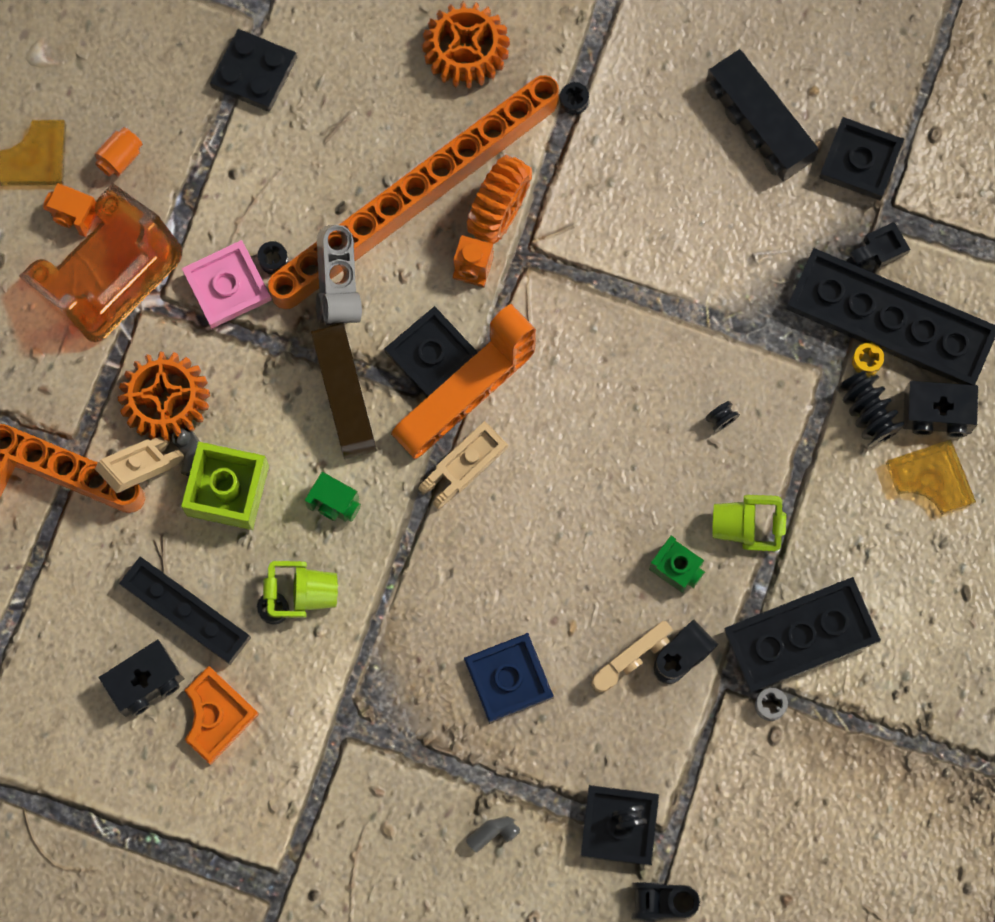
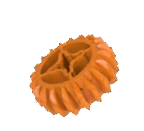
M462 1L460 9H455L450 3L447 14L438 10V20L430 19L428 22L429 29L423 33L425 42L422 43V50L426 53V64L432 65L431 72L434 75L441 73L443 83L452 78L455 88L460 84V81H465V85L469 89L472 86V81L477 80V83L482 86L484 84V76L493 80L496 76L495 70L502 71L504 68L503 60H507L509 57V50L507 48L510 46V39L508 36H505L507 35V27L500 25L501 18L498 14L491 16V9L489 7L479 11V4L477 2L473 4L472 8H467L466 3ZM449 34L452 43L448 45V50L443 53L440 49V44L443 38ZM489 37L492 47L487 55L484 56L481 46L484 44V40Z
M508 155L497 160L496 164L492 166L491 171L487 173L484 182L481 183V187L472 203L471 211L468 214L467 232L481 241L492 244L502 239L527 195L526 193L532 179V168L526 165L522 160Z
M160 351L158 353V360L155 361L151 355L146 354L145 360L147 364L143 366L140 362L135 361L133 365L137 371L135 373L125 371L124 374L130 382H123L119 385L120 390L125 393L118 396V402L125 405L120 412L123 417H129L127 420L128 426L130 428L137 427L136 432L140 436H144L149 432L150 440L157 438L161 433L163 440L170 441V433L173 431L178 438L181 433L179 427H186L190 432H194L195 428L192 421L203 422L204 420L202 414L198 411L209 409V405L204 399L210 397V391L203 388L208 384L205 376H199L201 373L200 367L198 365L191 367V360L188 357L183 358L179 362V356L175 352L167 360L165 353ZM168 374L177 375L185 379L190 384V388L172 385ZM156 377L152 386L142 389L149 380ZM165 386L170 397L166 396L168 399L164 401L163 407L158 396L162 397L161 393L164 392ZM138 405L156 408L160 415V420L152 419L139 411ZM180 405H186L178 415L172 417L175 408Z

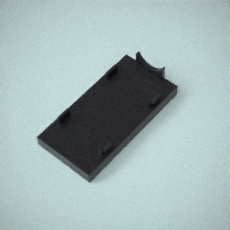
M854 577L724 628L750 694L878 644L881 641Z

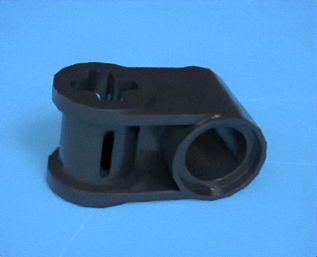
M694 619L660 652L654 662V675L662 683L674 684L695 665L697 666L719 644ZM674 660L677 663L675 670L670 669L666 671L664 669L666 662L670 663Z
M650 882L632 883V889L635 890V912L631 914V920H686L693 917L699 909V895L690 886L664 885L663 883ZM647 893L649 894V910H646ZM687 893L692 897L694 902L692 910L685 913L676 910L673 899L677 894Z

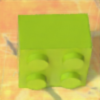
M198 441L181 505L186 516L253 530L269 470L266 457L260 454Z

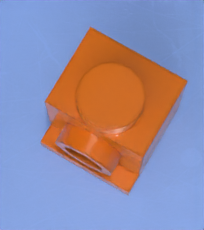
M57 183L53 192L50 191L47 194L43 204V209L51 213L54 222L65 228H71L72 225L75 226L79 235L83 237L87 236L99 211L94 197L60 183Z
M461 235L453 259V279L485 287L494 258L493 244Z

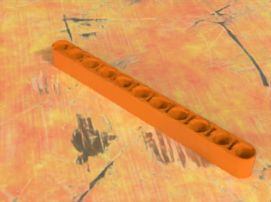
M547 75L534 78L339 225L348 228L352 233L354 262L557 109L559 87L556 80ZM540 92H547L552 96L548 99H540L536 95ZM515 111H522L526 116L514 118L511 114ZM489 130H497L501 133L494 138L485 135ZM464 149H471L475 152L470 157H464L459 153ZM439 168H445L450 171L445 176L434 174L435 170ZM414 187L424 190L418 196L408 194V191ZM387 207L398 209L395 214L390 216L382 213ZM362 226H368L372 229L367 235L356 233V230ZM335 230L328 236V244L331 248L340 246L342 237ZM317 241L270 277L268 289L277 307L291 309L319 289L318 271L313 275L303 273L304 269L310 265L318 266ZM337 264L331 268L330 279L343 271L340 265ZM283 285L293 287L292 291L286 295L277 293L278 288Z

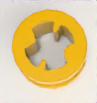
M873 343L860 345L852 357L854 370L857 373L867 371V376L875 375L884 362L882 349ZM864 353H868L870 358H876L872 367H868L864 361L860 362Z

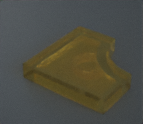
M32 120L29 132L20 143L12 148L0 150V186L57 185V183L64 185L67 127L65 120Z
M951 439L887 460L886 462L897 494L914 493L924 496L936 505L941 515L976 503Z

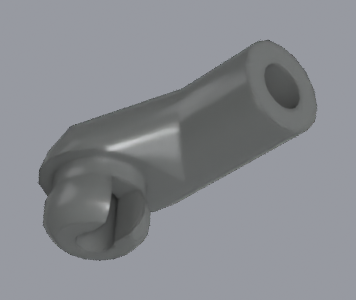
M508 816L488 820L466 839V842L473 851L479 852L494 837L500 834L506 842L512 841L520 833V828L515 825V820Z

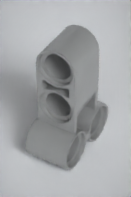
M327 225L317 235L319 293L316 295L317 319L319 323H325L326 325L359 323L362 317L360 295L356 292L353 236L350 230L344 226ZM336 230L342 237V243L340 247L334 250L328 244V236ZM338 264L342 267L344 275L340 282L334 283L330 279L329 274L331 268Z

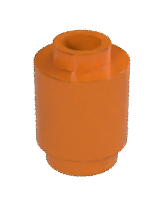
M123 127L119 132L114 131L94 155L97 158V162L95 164L107 176L112 174L120 176L140 154L139 149L143 143L133 132Z

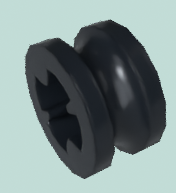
M571 82L565 85L560 92L562 108L570 114L577 115L584 112L589 106L588 89L579 82ZM573 92L575 96V92L580 93L581 103L577 104L575 101L574 105L569 104L568 94Z
M266 242L258 250L257 258L264 272L268 274H274L288 263L287 251L279 242ZM274 251L279 252L280 261L276 264L274 261H272V264H268L266 255L269 252L274 255Z
M731 401L719 405L706 416L707 422L714 424V432L723 430L740 416L738 411H732L731 407L733 404Z
M277 592L276 602L278 606L281 604L283 606L282 610L277 611H289L287 600L282 594ZM262 595L257 603V612L261 619L271 625L280 624L285 621L286 618L270 617L267 611L264 612L267 600H263Z
M634 806L612 812L613 818L618 820V824L615 826L616 831L647 824L646 819L641 816V812L644 811L643 806Z

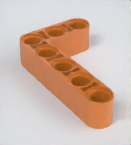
M512 304L504 307L490 323V342L395 426L391 435L414 459L422 456L531 358L536 346L535 327Z
M0 424V440L5 437H12L9 447L0 449V497L15 467L126 513L136 512L144 505L145 493L139 483L130 487L135 489V495L128 501L120 500L121 492L116 493L105 480L101 486L90 488V480L94 476L100 475L95 470L98 462L9 425ZM34 450L43 451L42 457L38 461L28 462L31 452ZM67 462L73 463V469L70 473L59 475L58 472L61 465Z

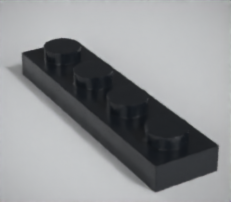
M141 556L119 583L124 589L229 665L233 663L251 639L249 634Z

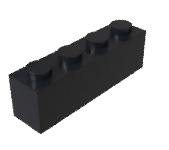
M741 49L708 69L706 79L708 93L714 100L719 99L726 108L725 113L731 123L734 125L738 124L741 127L749 146L753 150H759L765 158L764 163L771 174H777L784 182L815 161L819 148Z

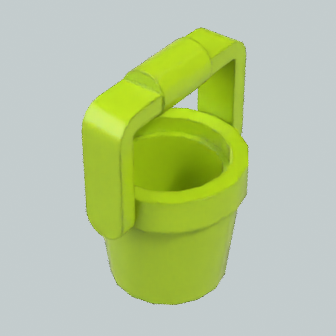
M745 495L743 502L714 504L713 538L741 542L742 548L745 550H779L781 548L782 536L786 534L787 516L785 512H782L783 501L781 497L773 495ZM756 504L775 505L772 520V534L775 535L774 542L754 541Z
M272 561L267 569V578L263 579V600H267L268 615L276 618H306L305 610L335 608L338 596L337 573L306 569L307 562ZM275 568H295L293 582L294 611H274V602L277 600Z

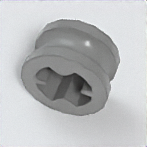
M777 688L764 689L755 701L757 714L766 721L778 720L785 714L788 708L786 695ZM771 695L774 701H780L781 708L777 707L775 709L777 713H770L769 708H763L762 701H767L768 698L766 696Z

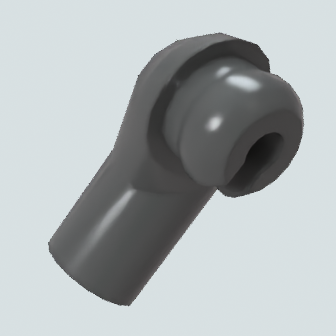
M179 427L181 433L178 438L173 431L171 440L185 456L181 474L189 476L197 444L200 440L194 432H190L187 428Z

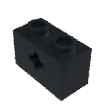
M910 381L905 388L903 416L905 425L903 429L912 430L917 435H930L933 431L946 432L947 436L958 438L971 434L977 426V385ZM936 406H941V411L946 414L944 416L940 415V411L935 409Z
M159 639L98 677L119 712L125 717L130 714L132 717H135L145 712L151 706L149 704L150 701L160 695L162 698L171 695L180 688L179 683L185 679ZM143 674L148 678L147 682L149 684L145 688L139 685V677Z

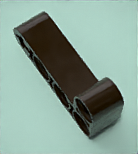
M344 323L311 331L344 460L376 452L377 449Z

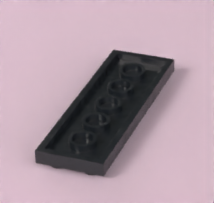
M813 248L786 310L858 341L876 344L886 353L963 385L976 384L995 340L994 324L816 248Z

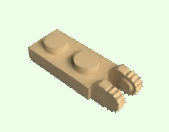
M484 421L436 465V470L418 487L419 491L422 494L430 492L444 477L450 485L438 494L433 502V505L440 509L457 492L460 493L494 462L508 448V444Z
M161 436L152 440H144L101 459L95 470L116 493H119L158 474L169 471L171 468L173 469L182 462L184 455L180 450H175L163 456L161 452L170 445V441L163 440Z
M663 620L595 673L590 681L592 690L594 689L598 693L606 692L617 684L618 674L622 670L628 675L643 663L639 657L650 649L655 654L670 642L667 635L673 631L667 621L664 622Z

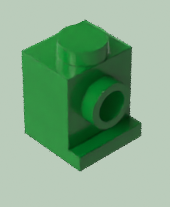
M321 472L304 500L308 509L314 511L316 506L320 507L318 512L332 521H336L338 517L345 522L347 520L352 522L361 507V504L358 503L360 498L357 490L324 472Z
M671 535L652 560L649 568L650 571L682 593L688 585L694 589L705 573L701 569L704 560L677 542L676 538ZM681 559L687 564V567L682 570L677 569L674 566V561Z

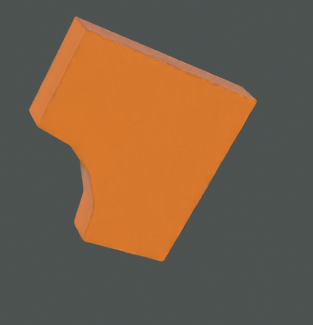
M208 666L184 690L192 701L194 710L192 729L185 738V741L211 765L258 717L259 713Z

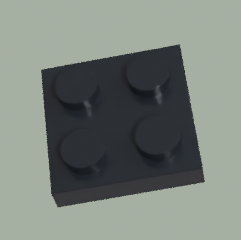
M238 28L210 82L211 88L270 112L297 60V53Z
M842 116L819 179L881 201L904 138Z
M435 306L384 348L385 353L426 398L478 353Z
M589 785L580 857L651 866L659 794ZM634 806H643L644 811L641 812V816L646 819L647 824L616 831L615 826L618 824V820L613 818L612 812Z

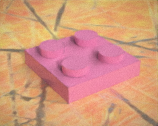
M242 240L182 268L211 329L271 301V296Z

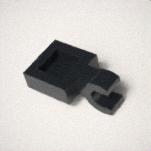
M894 221L866 234L863 239L866 245L850 252L851 257L846 260L860 268L875 260L878 267H882L907 255L911 249Z

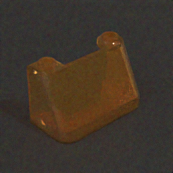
M114 183L99 196L95 204V212L102 222L57 267L46 259H39L30 264L19 275L33 292L91 342H98L106 338L179 264L183 255L180 243L161 218Z

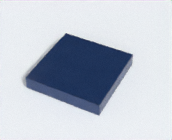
M529 633L464 657L465 664L489 724L554 699Z

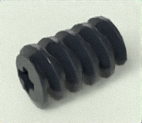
M862 371L841 382L836 389L839 393H846L843 397V402L846 405L853 404L849 409V413L851 416H860L856 420L855 425L858 428H866L861 436L864 440H872L868 447H873L896 435L905 424L904 422H892V419L898 414L897 410L886 411L885 408L892 402L891 398L880 400L879 396L886 389L884 386L873 387V384L880 378L878 374L867 376V371Z

